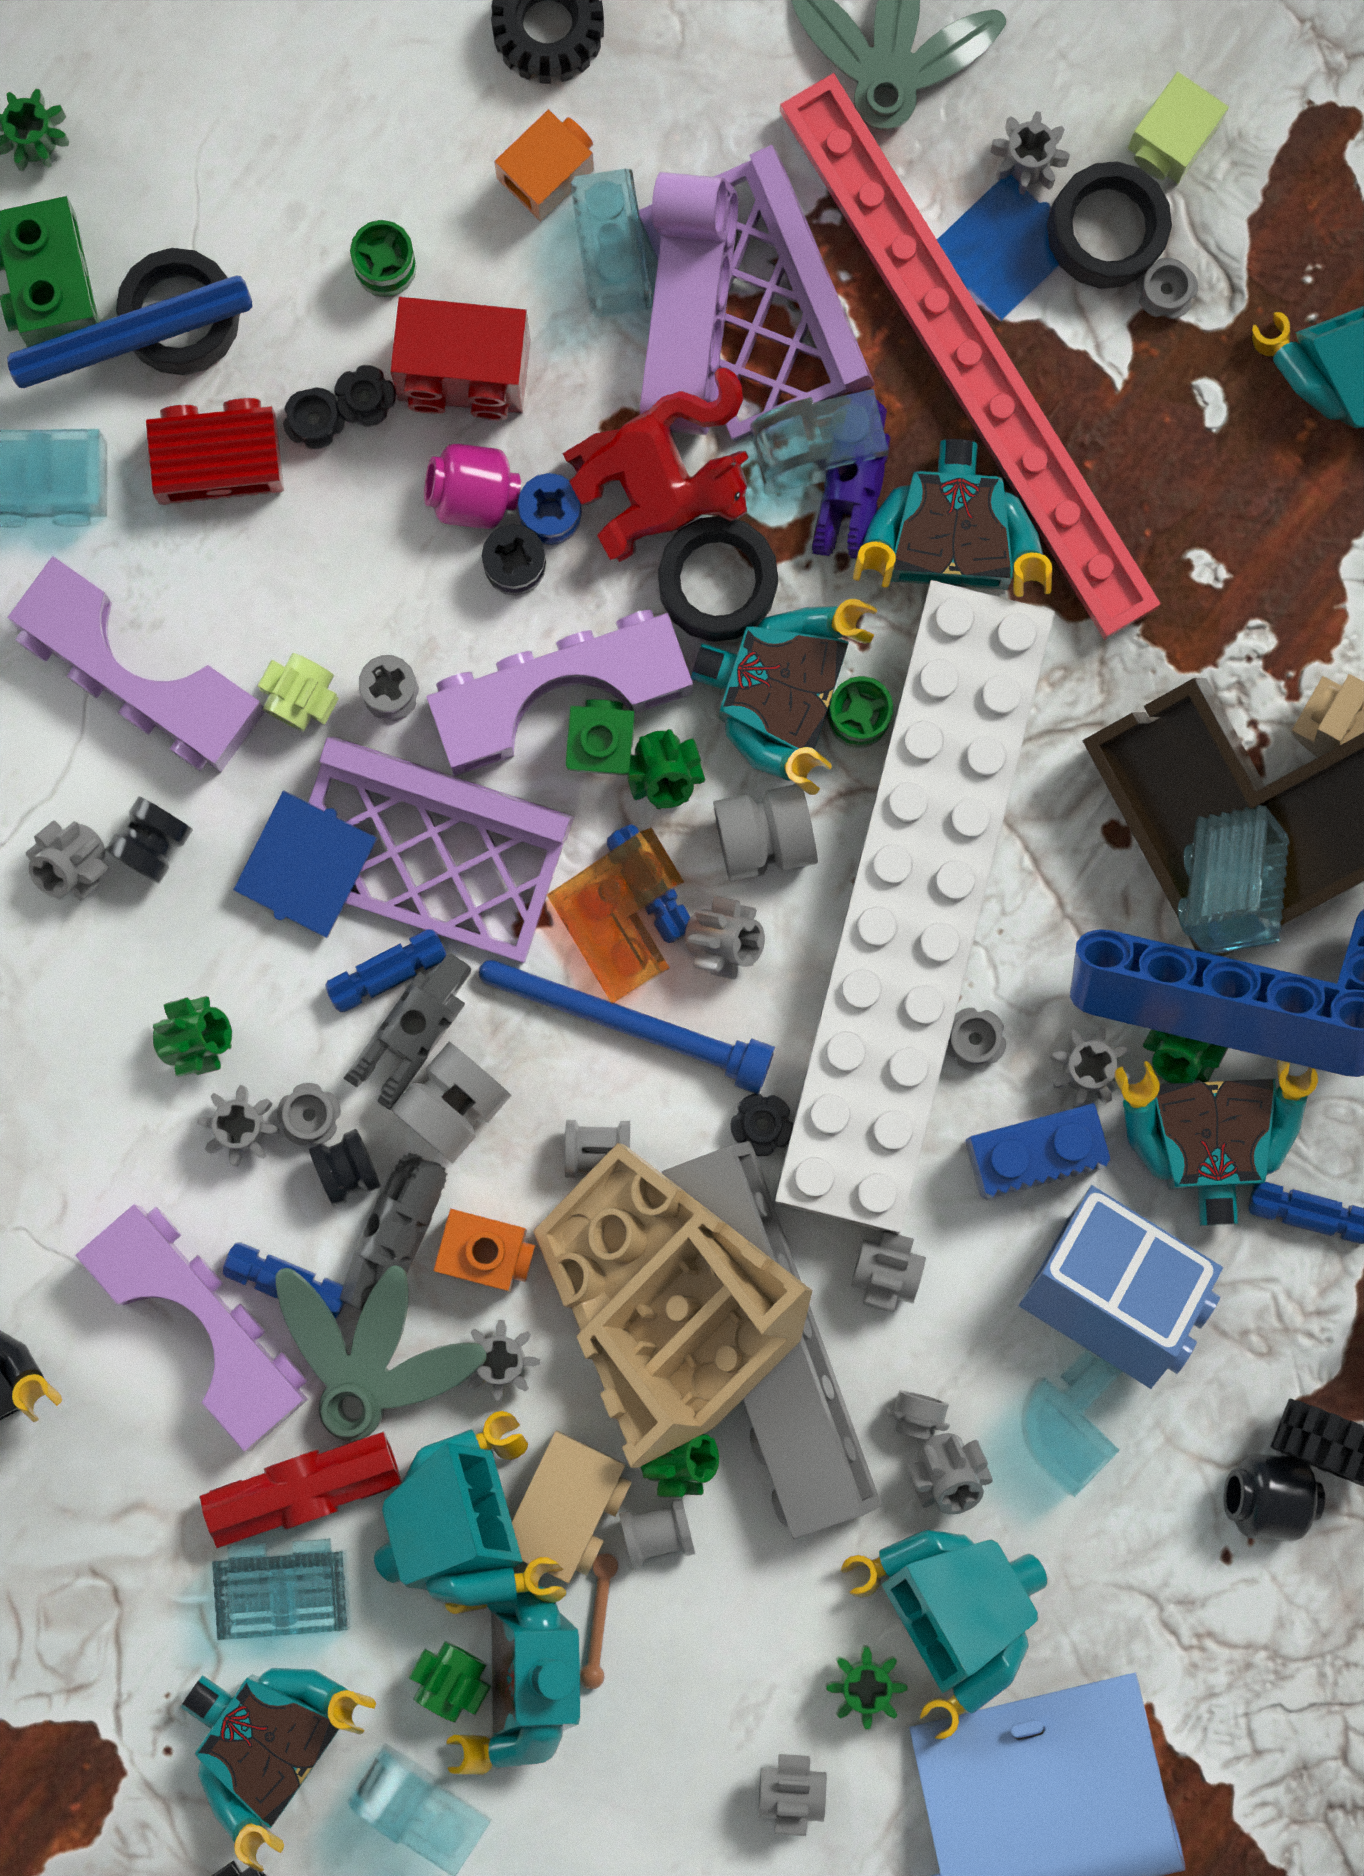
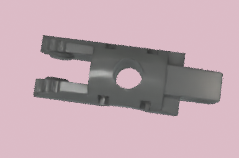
M449 952L430 978L418 972L343 1079L358 1087L369 1078L377 1062L386 1049H388L403 1060L393 1076L389 1077L383 1085L377 1101L390 1110L464 1007L465 1002L457 998L456 994L471 974L470 965ZM419 1018L426 1022L424 1030L419 1034L410 1035L404 1032L405 1024L411 1019Z
M408 1153L407 1156L403 1155V1158L399 1159L398 1164L395 1165V1171L392 1172L382 1195L380 1194L356 1246L340 1296L341 1301L362 1311L372 1289L389 1267L400 1266L406 1274L408 1273L431 1223L432 1215L442 1195L441 1191L445 1188L444 1185L447 1181L446 1176L448 1173H445L446 1168L442 1167L441 1164L424 1160L422 1156Z

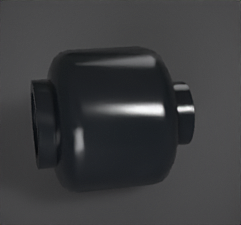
M1255 1454L1246 1457L1237 1469L1231 1470L1228 1474L1223 1493L1224 1509L1228 1519L1234 1521L1238 1530L1251 1539L1295 1541L1307 1534L1314 1520L1321 1518L1325 1508V1491L1322 1483L1315 1480V1475L1310 1465L1304 1460L1290 1456Z

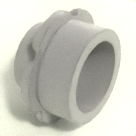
M1161 258L1145 274L1137 278L1136 289L1141 293L1139 303L1144 311L1151 316L1160 317L1161 315H1166L1169 319L1179 318L1191 309L1192 304L1190 301L1198 293L1196 276L1181 261L1174 258ZM1163 284L1171 285L1172 293L1168 295L1162 293L1161 286Z
M975 1008L960 1010L954 1017L946 1049L947 1054L951 1057L955 1056L960 1067L971 1071L982 1070L988 1062H997L1006 1049V1039L1002 1037L1004 1030L1002 1021L995 1013L989 1010L977 1012ZM978 1033L981 1036V1042L978 1045L971 1044L969 1041L970 1034Z
M314 1083L297 1085L291 1095H286L281 1099L277 1109V1118L285 1127L283 1129L284 1135L292 1143L300 1146H306L309 1142L319 1145L330 1140L337 1131L336 1119L341 1115L340 1104L337 1098L331 1092H323L321 1087ZM305 1110H314L315 1118L312 1121L304 1119L303 1113Z
M899 1390L895 1408H888L887 1410L889 1416L898 1419L895 1430L912 1437L928 1440L934 1437L935 1430L946 1431L950 1427V1424L945 1423L949 1404L926 1395Z

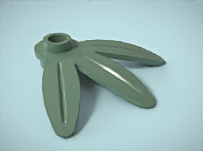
M791 0L800 23L817 48L847 77L858 83L854 93L855 108L867 125L878 130H892L905 124L915 110L917 101L916 91L935 85L967 67L984 53L1006 25V18L999 10L992 9L974 13L944 27L929 38L915 53H912L911 49L920 14V0H877L874 18V47L869 46L856 23L834 0ZM881 87H889L896 92L898 100L890 107H882L874 100L873 95L875 91Z
M400 1266L389 1267L372 1289L356 1326L351 1354L347 1353L340 1328L333 1314L317 1291L293 1269L283 1268L276 1273L275 1282L278 1300L288 1329L310 1367L327 1386L319 1401L321 1422L326 1430L338 1439L357 1441L369 1436L379 1426L384 1408L411 1405L441 1395L467 1380L486 1361V1352L480 1344L457 1343L424 1351L407 1359L391 1370L387 1369L403 1334L409 1303L407 1274ZM353 1396L361 1402L363 1412L360 1418L352 1419L345 1415L342 1409L345 1397Z

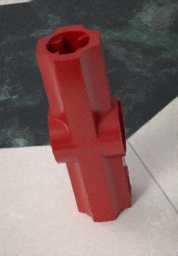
M384 1431L321 1454L317 1449L263 1468L264 1473L210 1490L209 1493L203 1494L199 1498L209 1534L216 1548H220L283 1526V1529L286 1530L339 1511L337 1507L339 1505L393 1489L392 1487L401 1484L402 1480L393 1450Z

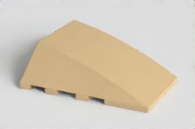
M617 1143L533 1231L564 1307L572 1309L581 1332L576 1337L585 1359L593 1360L605 1390L600 1395L610 1418L617 1419L627 1443L622 1446L630 1468H639L689 1442L693 1438L714 1429L801 1341L813 1290L624 1144Z

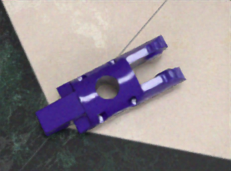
M853 396L844 429H836L831 449L832 457L829 459L824 483L825 490L822 494L812 542V554L824 556L833 554L837 543V536H839L842 516L846 514L851 515L849 534H847L848 555H850V558L856 559L858 551L864 543L868 526L877 511V500L881 493L891 437L884 433L887 409L875 398Z

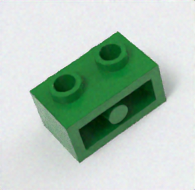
M63 196L0 210V271H6L10 293L0 295V302L8 331L18 330L26 346L30 347L99 323L77 217L68 197Z

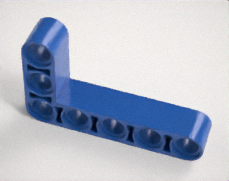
M1364 909L1356 918L1337 984L1121 932L1099 929L1085 933L1076 942L1070 998L1077 1008L1094 1016L1351 1077L1364 1076Z

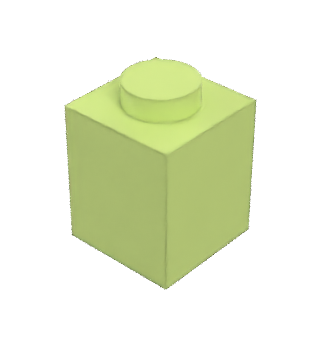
M1177 71L1135 129L1128 150L1136 154L1134 156L1135 162L1146 173L1161 180L1167 176L1179 184L1221 126L1229 106Z

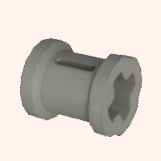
M380 655L371 659L363 667L359 676L360 693L367 709L375 717L397 721L408 716L415 709L419 686L411 666L403 659L394 655ZM387 675L392 682L404 679L398 685L401 696L398 699L391 701L386 694L375 698L380 692L377 681L381 677Z
M566 1120L565 1178H575L578 1171L590 1172L609 1152L584 1151L583 1147L613 1148L617 1143H621L630 1148V1121H620L618 1127H580L576 1120Z
M682 1498L672 1500L671 1507L641 1515L632 1516L629 1511L619 1513L632 1570L641 1568L643 1560L679 1551H682L685 1556L695 1554Z

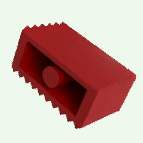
M240 398L229 400L223 403L222 412L198 414V407L194 405L169 406L160 410L161 418L146 420L152 491L158 504H179L196 500H216L234 496H254L284 491L277 417L273 407H261L259 399Z

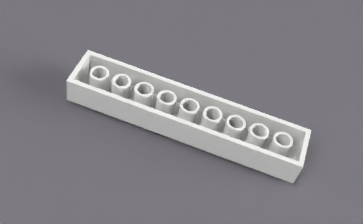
M934 580L930 581L773 1202L775 1205L882 1232L885 1230L900 1234L902 1231L1055 614L1053 610Z

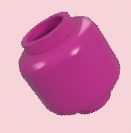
M449 444L445 447L440 457L432 456L429 460L425 476L424 501L426 506L434 508L436 517L441 523L494 529L504 517L506 510H516L521 479L519 473L510 472L507 456L500 449Z

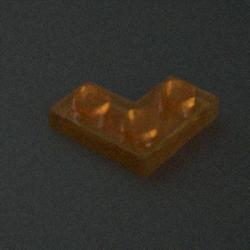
M652 827L640 831L547 894V897L611 1004L624 999L670 969L638 916L639 912L684 883Z

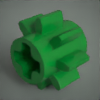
M35 89L30 98L17 99L14 94L8 92L6 96L9 104L4 109L3 114H0V131L5 133L0 135V155L14 150V162L19 171L25 170L28 161H42L48 168L52 167L50 155L56 145L60 147L69 146L66 133L54 128V126L62 123L66 118L61 105H55L46 110L44 108V97L40 89ZM32 121H38L41 131L30 130L27 138L21 139L18 129L29 130Z
M672 729L654 731L641 736L635 747V755H631L630 771L627 774L633 799L636 801L647 796L656 809L673 808L688 802L693 793L694 784L705 782V776L700 764L701 758L695 740L692 738L681 743Z
M207 996L189 1000L186 997L165 1003L164 1010L168 1018L153 1024V1046L158 1057L165 1064L175 1066V1075L178 1077L192 1073L201 1075L221 1069L220 1060L217 1055L224 1053L232 1047V1028L225 1013L216 1007H210V999Z
M1152 1029L1143 1043L1145 1049L1155 1052L1152 1058V1068L1160 1077L1173 1084L1192 1083L1196 1078L1201 1082H1208L1215 1068H1219L1228 1050L1227 1047Z
M702 1434L642 1465L640 1468L643 1478L659 1482L657 1487V1496L683 1498L684 1495H702L704 1493L702 1483L710 1481L717 1472L719 1450L715 1438Z
M444 1641L437 1655L424 1649L408 1677L420 1684L413 1700L429 1711L456 1723L463 1709L476 1715L491 1688L490 1684L480 1679L487 1664L471 1653L447 1641Z
M863 1645L861 1661L850 1664L841 1656L836 1658L838 1666L844 1671L841 1682L831 1681L825 1684V1688L831 1693H842L845 1701L838 1707L836 1712L840 1719L846 1717L854 1709L861 1713V1721L864 1728L870 1729L872 1714L883 1710L891 1718L895 1719L898 1716L889 1701L892 1693L908 1691V1686L901 1681L890 1680L888 1673L897 1663L893 1656L886 1658L878 1665L872 1662V1653L869 1646ZM871 1670L874 1679L877 1682L884 1683L883 1691L874 1692L870 1704H862L858 1694L848 1690L849 1683L860 1681L861 1671Z

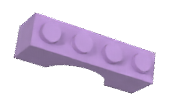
M52 556L7 617L21 631L15 641L44 662H47L50 656L54 654L70 665L72 669L66 677L93 697L98 698L103 690L121 701L123 706L118 711V714L147 735L151 733L155 726L175 740L169 749L198 771H201L205 764L209 763L222 772L265 713L262 710L263 706L260 701L209 665L187 677L172 681L148 680L127 671L115 660L108 640V620L112 602L104 591Z
M652 610L639 611L619 619L616 622L618 630L594 638L591 630L578 632L557 641L558 651L534 659L532 651H525L498 661L496 663L498 671L474 679L472 672H464L439 681L436 684L438 692L426 697L453 775L458 776L513 757L517 729L525 712L542 695L556 688L569 685L596 687L615 696L628 710L635 711V714L692 695L693 682L669 614L665 613L654 617Z
M133 1204L75 1256L116 1304L127 1305L143 1299L165 1298L183 1305L199 1318L209 1334L214 1350L213 1377L202 1403L244 1452L250 1451L309 1400L299 1389L307 1382V1379L283 1352L275 1359L271 1357L257 1340L265 1333L264 1329L242 1304L231 1310L215 1291L223 1285V1282L199 1255L189 1262L173 1243L181 1234L158 1207L153 1208L147 1213L142 1206Z

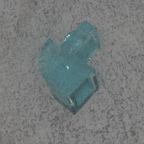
M874 389L814 403L812 397L801 399L772 409L757 417L750 424V438L764 496L825 482L827 469L888 456V446Z
M1088 1349L1081 1353L1061 1374L1060 1377L1068 1384L1061 1392L1045 1377H1039L1026 1396L1021 1419L1023 1438L1030 1455L1051 1479L1069 1496L1073 1497L1120 1451L1082 1413L1123 1371L1101 1357L1094 1356Z
M385 1743L348 1799V1805L362 1819L395 1843L401 1842L449 1875L456 1876L492 1819L437 1783L439 1777Z

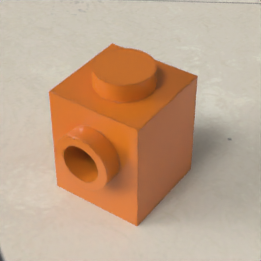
M548 109L494 161L496 178L541 222L594 171L593 153L589 150L594 144L588 134L573 119L567 117L561 122Z
M450 1208L433 1271L511 1292L514 1280L526 1282L535 1245L524 1242L527 1233L526 1228Z

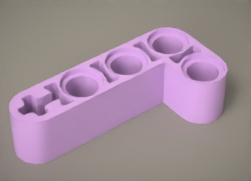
M659 172L656 178L652 199V222L654 229L661 235V244L641 392L640 414L649 410L661 397L679 391L698 396L706 402L715 401L716 382L714 373L719 368L738 220V195L725 178ZM680 417L673 422L670 429L671 432L707 435L710 427L703 428Z

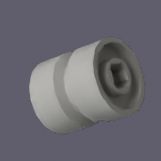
M797 784L766 790L763 800L757 803L748 794L713 801L721 849L730 882L765 875L770 863H775L782 871L818 863L815 838L805 793Z
M448 1042L426 1067L429 1080L425 1084L413 1083L390 1110L453 1164L476 1138L473 1125L477 1121L489 1122L512 1095L451 1042ZM453 1085L468 1097L458 1111L441 1098Z

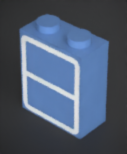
M1091 1185L1066 1219L1018 1306L1152 1389L1167 1369L1178 1374L1192 1354L1197 1341L1188 1335L1193 1325L1201 1329L1217 1306L1221 1296L1213 1292L1212 1289L1224 1267Z

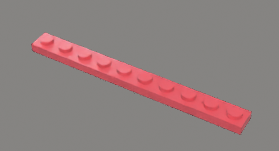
M832 73L781 103L780 113L1010 488L1020 500L1028 517L1103 639H1108L1157 610L1161 605L1160 601L836 75Z

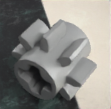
M1039 111L1035 112L1031 121L1019 124L1012 116L1007 118L1005 129L1010 139H993L990 152L992 154L1004 157V162L1001 163L997 170L996 178L1001 180L1010 176L1019 183V194L1022 195L1025 194L1030 184H1035L1039 181L1048 190L1053 188L1055 176L1050 166L1058 168L1067 167L1070 157L1068 152L1056 149V144L1062 139L1065 130L1063 126L1055 127L1051 130L1048 126L1041 123L1042 117ZM1023 144L1028 151L1035 150L1036 148L1041 149L1042 153L1039 162L1031 155L1021 159L1018 156L1020 146Z
M55 820L51 821L34 836L36 843L26 851V856L31 859L29 874L34 884L46 895L60 900L70 891L78 900H83L100 885L98 878L109 869V865L103 861L105 858V847L101 838L88 826L78 824L75 821L64 830Z
M714 896L712 910L697 909L690 918L685 932L686 946L689 952L696 956L693 966L708 970L711 975L729 979H736L738 965L744 967L753 966L761 956L765 943L763 927L757 920H754L757 912L756 908L740 905L738 900Z
M1099 1028L1093 1035V1039L1086 1042L1083 1041L1080 1033L1074 1029L1068 1033V1039L1073 1050L1069 1054L1063 1051L1051 1053L1050 1058L1054 1062L1063 1064L1064 1074L1054 1081L1053 1086L1054 1088H1059L1069 1084L1073 1089L1077 1090L1074 1096V1104L1076 1106L1082 1105L1087 1098V1094L1095 1091L1104 1104L1112 1100L1107 1084L1111 1080L1116 1082L1114 1075L1117 1069V1058L1121 1057L1128 1049L1125 1045L1118 1046L1112 1050L1103 1043L1106 1037L1105 1028ZM1080 1051H1085L1089 1058H1095L1100 1055L1104 1060L1105 1066L1098 1071L1099 1083H1095L1090 1075L1079 1078L1076 1074L1075 1067L1082 1062Z
M239 1085L236 1091V1100L226 1102L221 1096L213 1093L211 1099L217 1110L212 1118L203 1117L197 1121V1124L212 1129L215 1138L207 1143L205 1150L211 1154L226 1146L230 1149V1165L238 1167L241 1162L242 1152L251 1150L262 1159L267 1157L264 1148L260 1145L264 1135L280 1133L278 1127L265 1123L262 1116L271 1108L273 1103L269 1099H263L254 1107L247 1103L249 1096L247 1087ZM238 1109H244V1117L255 1123L253 1133H243L240 1143H234L233 1135L223 1130V1124L225 1120H234Z
M884 1230L880 1244L863 1240L851 1286L867 1290L863 1301L864 1305L894 1312L897 1299L914 1303L926 1257L910 1253L914 1241L913 1238Z
M498 1320L496 1336L486 1338L482 1332L476 1329L471 1331L473 1339L484 1348L486 1353L494 1351L495 1342L504 1341L506 1342L507 1352L516 1354L518 1357L517 1367L506 1368L504 1379L494 1378L493 1368L482 1365L477 1370L478 1374L468 1384L470 1389L479 1387L484 1381L494 1384L493 1396L497 1401L502 1399L504 1384L512 1381L519 1389L527 1391L529 1389L527 1382L520 1374L524 1366L534 1367L540 1364V1359L525 1357L521 1348L529 1341L531 1334L526 1331L521 1333L515 1340L506 1337L507 1326L505 1320Z
M951 1433L936 1435L925 1441L917 1452L919 1462L908 1465V1471L913 1480L912 1484L921 1506L926 1508L936 1502L939 1510L945 1514H960L975 1507L981 1501L984 1494L982 1485L990 1484L993 1481L987 1467V1459L979 1441L973 1440L964 1446L962 1439L958 1435Z
M779 1754L778 1769L761 1768L758 1818L775 1819V1834L806 1836L807 1821L824 1822L826 1772L810 1771L809 1756Z

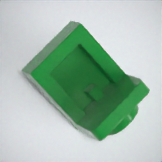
M603 699L585 700V707L570 706L566 768L569 771L627 775L630 771L631 749L634 740L635 711L623 710V703Z

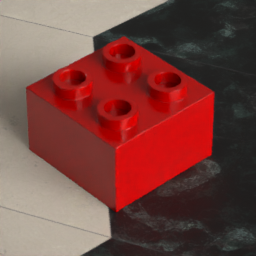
M399 297L390 370L398 401L408 402L407 408L412 411L427 414L444 413L446 406L471 408L470 414L472 416L487 420H505L508 418V412L523 414L531 341L527 309Z

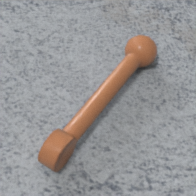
M608 1553L598 1555L593 1563V1571L598 1578L587 1665L580 1670V1682L585 1688L590 1690L600 1687L605 1678L604 1671L600 1667L610 1578L618 1570L616 1558Z

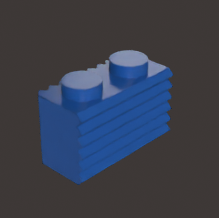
M1094 1103L973 1135L965 1140L979 1194L986 1200L993 1198L995 1194L1001 1197L1007 1191L1014 1193L1020 1188L1026 1190L1032 1184L1038 1187L1044 1184V1182L1051 1183L1057 1178L1063 1180L1069 1177V1175L1075 1177L1082 1172L1087 1174L1093 1171L1094 1168L1100 1170L1106 1167L1110 1161L1109 1151Z

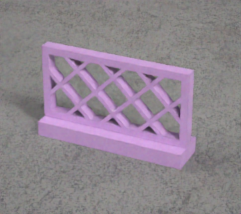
M773 145L750 154V161L714 176L725 178L732 187L748 181L755 198V203L746 224L737 222L736 232L742 234L733 254L729 291L734 279L766 290L752 323L727 313L725 315V323L746 330L748 334L736 364L734 365L720 359L719 368L731 370L736 374L739 381L741 377L772 388L763 412L741 422L736 415L726 423L734 442L847 392L853 395L875 385L785 167ZM651 204L638 210V213L656 257L659 259L661 235L653 226ZM760 215L763 217L769 234L755 229ZM751 237L775 246L779 259L769 282L738 270ZM784 271L793 291L779 286ZM775 294L798 303L803 313L793 339L762 328ZM808 328L817 349L802 343ZM758 335L789 347L776 381L745 369ZM798 352L822 360L831 381L807 393L785 385ZM716 385L715 400L718 398V395H719L717 385ZM781 393L795 397L777 405Z
M335 736L327 737L319 760L321 766L309 803L324 811L327 809L324 802L332 778L356 786L367 811L346 822L354 826L371 817L388 851L366 861L362 871L392 857L408 889L407 892L386 902L371 896L360 874L355 883L359 892L352 890L346 904L424 930L433 929L439 935L524 963L564 843L568 838L575 816ZM369 791L390 797L391 799L376 806ZM402 801L417 807L428 831L396 846L379 812ZM429 811L452 819L436 826ZM460 822H465L477 827L489 851L456 867L440 832ZM489 831L513 839L496 847ZM432 837L448 871L416 887L400 852ZM520 842L546 849L547 853L539 876L516 887L500 852ZM492 857L509 891L476 906L460 872ZM452 877L469 911L446 922L431 916L420 892ZM536 885L529 908H527L520 893ZM412 897L419 912L396 904ZM511 897L524 920L516 945L492 937L480 914ZM472 917L480 933L457 924Z

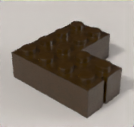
M1193 678L1144 705L1146 712H1132L1082 740L1195 950L1228 957L1364 884V733L1265 786L1207 678ZM1149 717H1160L1153 722L1149 719Z

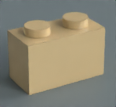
M556 1430L512 1520L522 1561L529 1564L532 1560L539 1557H548L556 1561L563 1570L557 1572L549 1571L547 1573L567 1583H570L575 1570L587 1576L604 1540L593 1536V1532L603 1512L614 1517L616 1516L632 1483L621 1477L626 1463Z

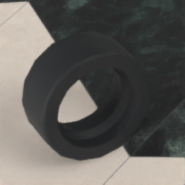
M1118 161L1095 163L1074 174L1054 200L1047 222L1049 248L1059 266L1078 282L1099 289L1124 287L1145 274L1166 249L1172 228L1170 204L1158 182L1142 169ZM1111 189L1124 193L1138 204L1144 215L1146 231L1142 244L1134 254L1122 260L1104 261L1094 258L1081 248L1074 236L1073 217L1076 207L1084 197L1098 190Z
M169 248L150 253L130 268L121 283L116 305L117 316L142 308L143 300L150 288L162 279L173 276L191 277L207 286L228 277L215 261L195 250ZM240 314L213 323L207 335L193 345L176 348L164 346L157 342L134 350V353L143 363L161 373L188 375L206 370L228 352L237 336Z
M720 516L699 518L679 529L664 548L658 568L660 600L672 622L690 636L711 642L737 639L744 635L746 627H757L771 611L778 586L776 556L765 537L744 521H728ZM722 542L737 547L747 555L754 567L756 583L752 596L742 608L731 614L714 616L700 612L688 602L682 591L680 575L684 562L694 550L705 544Z

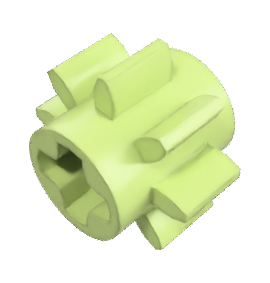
M296 653L291 654L285 667L271 660L257 685L260 688L259 691L269 696L262 710L277 720L302 732L305 731L311 718L325 725L339 700L336 697L337 694L328 689L334 675L324 667Z

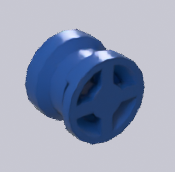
M546 473L537 475L526 482L520 491L517 504L521 525L535 532L543 544H559L571 538L580 526L582 510L581 503L569 480L562 475ZM546 499H554V500H556V501H551V500H549V501H544V500H546Z

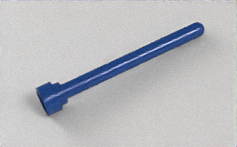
M494 960L484 962L479 968V978L486 985L725 1069L724 1076L736 1080L735 1087L758 1095L762 1089L775 1052V1046L751 1038L749 1044L737 1040L734 1046Z

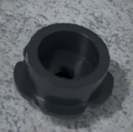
M361 365L357 367L355 372H344L338 378L334 387V393L338 396V401L335 404L340 417L348 423H357L365 427L375 426L384 421L389 409L394 406L396 401L394 384L384 378V373L381 369L372 365ZM363 390L370 392V398L367 401H361L358 398L359 393Z
M318 387L298 391L288 399L284 408L287 418L283 421V427L287 436L295 443H305L309 449H322L329 446L333 442V436L340 434L345 425V420L338 414L335 395L324 388ZM312 413L320 416V420L316 424L308 422V416Z
M754 1093L746 1096L739 1102L737 1106L738 1113L732 1117L730 1123L732 1136L737 1143L751 1141L756 1156L771 1155L775 1148H783L788 1144L793 1123L789 1121L791 1111L784 1100L775 1095H770L767 1098L761 1094ZM764 1118L768 1121L769 1126L766 1130H759L756 1127L758 1119Z

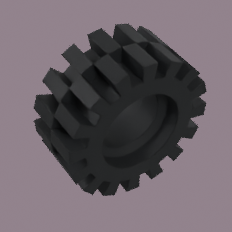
M493 0L491 5V24L494 44L497 52L503 54V62L510 70L514 66L519 69L520 77L530 81L531 75L534 74L540 76V83L551 84V76L560 75L561 81L564 82L572 79V71L576 68L581 73L590 66L589 58L592 55L597 57L601 49V37H604L602 1L550 0L558 2L567 8L572 17V26L567 35L561 40L553 43H542L528 35L523 26V20L530 7L546 0Z
M1289 1398L1270 1447L1287 1456L1302 1459L1317 1469L1364 1487V1426L1313 1405Z

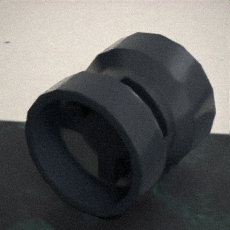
M138 796L129 811L130 823L124 832L113 836L105 851L140 874L160 884L169 869L168 857L174 848L185 844L193 829L167 811Z

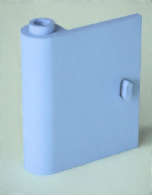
M1136 1672L977 1710L973 1714H961L957 1730L952 1736L945 1739H936L934 1737L951 1725L952 1717L909 1727L940 1873L931 1876H1163L1185 1871L1182 1846L1172 1810L1167 1803ZM1044 1731V1733H1043L1042 1735H1039V1736H1035V1737H1031V1738H1027V1739H1022V1740H1017V1739H1016V1738H1022V1737H1026V1736L1038 1734V1733Z

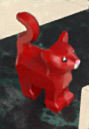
M717 368L714 376L719 395L713 402H706L698 396L683 391L663 396L649 410L630 420L620 429L595 433L562 453L566 462L570 463L577 472L569 482L581 504L589 505L602 498L604 486L612 481H620L630 500L631 506L612 519L597 534L610 560L617 558L618 562H621L636 553V540L648 535L679 530L701 515H717L728 521H734L741 518L747 512L745 494L748 485L741 464L749 458L746 451H739L728 456L709 460L690 477L682 462L670 429L673 422L680 417L703 428L723 426L738 414L743 402V392L740 381L731 370Z

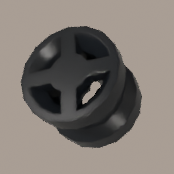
M516 524L501 526L490 533L483 545L481 556L486 578L491 585L503 594L515 596L528 593L536 588L543 579L546 569L543 543L537 534L526 526ZM515 548L514 551H510V552H508L507 554H504V553H501V552H500V551L507 552L508 550Z
M357 1129L345 1133L341 1142L333 1146L327 1147L319 1144L309 1149L315 1169L333 1207L346 1203L349 1194L357 1190L363 1189L371 1192L381 1187L373 1163Z

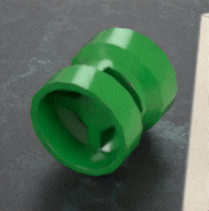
M377 220L367 223L357 231L352 239L350 254L356 278L363 289L375 296L381 297L395 296L406 290L415 278L417 265L411 238L405 229L391 221Z
M858 676L847 679L837 687L832 694L827 715L829 729L837 740L846 746L854 748L869 747L881 740L888 730L894 709L892 696L885 685L874 678Z

